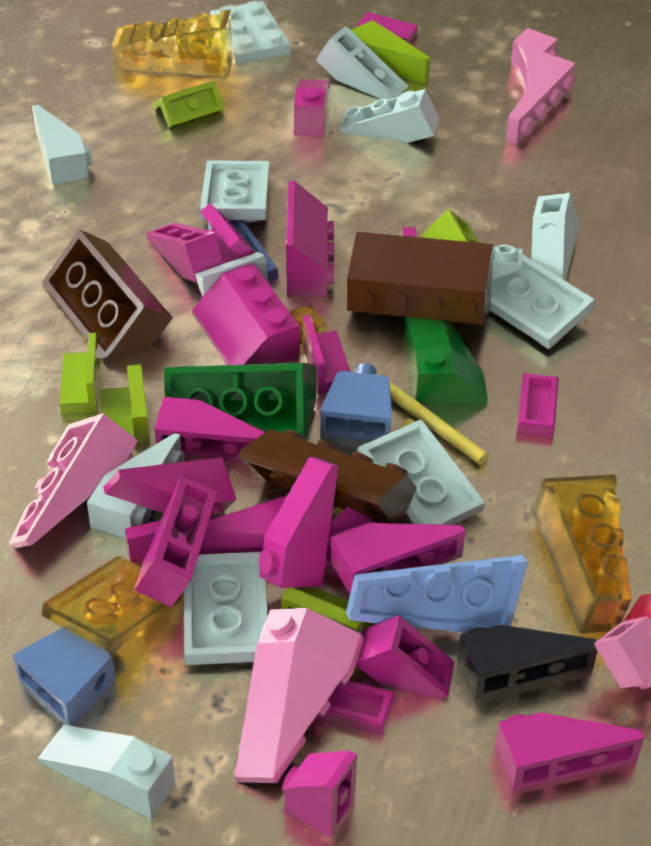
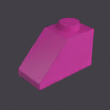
M398 615L362 630L364 642L356 666L379 685L440 699L448 697L455 661L404 618Z
M350 750L308 754L299 768L294 766L288 772L283 782L282 791L285 792V812L332 838L355 803L357 754Z

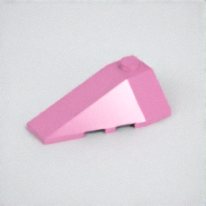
M104 413L69 424L46 463L52 468L45 478L38 480L34 489L40 495L38 499L32 501L24 510L9 545L16 549L31 546L89 498L104 475L133 458L131 452L138 440Z
M308 608L270 610L256 647L235 771L237 782H278L306 742L304 733L317 715L324 716L331 706L328 698L338 684L345 685L352 676L364 642L362 634Z

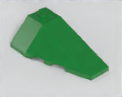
M405 317L415 400L422 405L487 403L488 395L484 372L451 321Z
M282 363L164 367L165 397L201 400L263 432L272 429L284 433L288 429L306 437L316 404V364Z

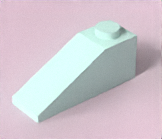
M347 26L329 39L316 59L337 81L379 99L385 98L388 100L398 97L409 87Z
M32 106L36 132L51 183L58 184L89 178L88 165H93L92 154L89 146L84 147L80 134L41 106Z
M63 725L38 758L39 763L151 820L176 785L173 756L135 737Z

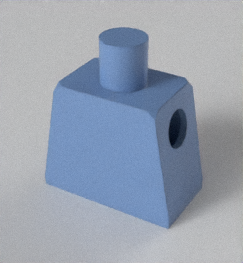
M368 363L357 365L355 372H338L321 406L320 436L371 442L391 433L392 409L389 378L385 375H376V368Z
M69 623L13 655L18 680L66 725L74 726L114 683L115 671L111 654L122 646V641L117 632L110 626L104 627L94 636L90 637L77 624Z

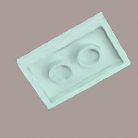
M250 1L244 5L224 6L210 11L211 22L236 64L290 54L289 41L263 1Z
M207 161L200 204V219L207 220L201 211L211 203L228 220H243L245 222L266 220L269 161Z
M523 254L522 269L494 279L491 282L490 311L548 349L594 309L595 299Z
M422 419L358 447L357 452L373 459L374 464L385 467L387 463H392L408 471V476L417 489L403 519L405 524L455 525L483 511L485 501Z
M261 552L200 554L198 556L192 579L184 589L185 665L254 662L257 642L267 619L266 580L259 577V556Z

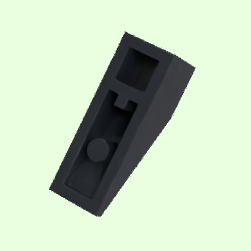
M496 625L488 628L478 627L467 633L460 634L457 659L474 699H479L592 671L598 650L594 645L597 641L593 638Z

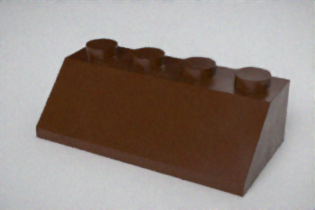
M80 229L42 281V284L87 340L89 339V333H97L99 355L107 363L114 362L152 346L173 319L171 314L108 241Z
M357 232L347 277V311L483 325L490 310L494 244Z
M272 429L268 430L241 449L238 455L263 483L288 492L292 489L309 457H317L338 466L333 507L344 510L348 506L360 514L369 516L377 523L402 524L417 489L409 478L408 471L396 464L387 463L383 467L374 464L373 459L362 453L352 452L350 456L339 452L340 449L331 443L319 440L317 444L306 441L303 435L288 429L284 433Z

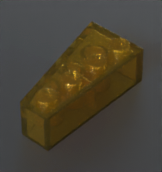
M231 9L222 10L220 14L209 16L207 13L197 14L195 18L180 20L178 17L168 19L165 23L155 24L154 22H146L118 27L111 45L114 71L228 79L233 60Z
M616 474L543 478L532 508L533 515L579 634L613 630L622 623L632 600L627 558L623 557L624 534L623 529H620L618 516L621 510L619 499H616L615 492L617 487Z

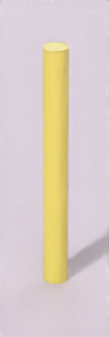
M390 382V395L394 403L417 420L422 419L428 428L478 465L486 462L489 454Z

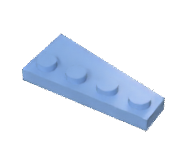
M523 555L355 574L346 614L349 620L380 623L400 615L416 628L467 633L478 627L511 626L528 561Z

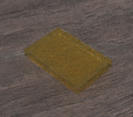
M117 556L44 602L41 616L96 646L111 652L180 603L183 592L174 605L169 607L134 591L141 567Z

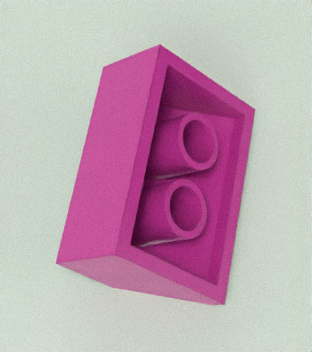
M288 181L286 234L287 297L327 298V284H334V264H328V262H334V242H328L334 241V221H328L327 206L296 181Z
M254 263L222 273L192 309L193 316L226 365L281 364L300 357V326Z

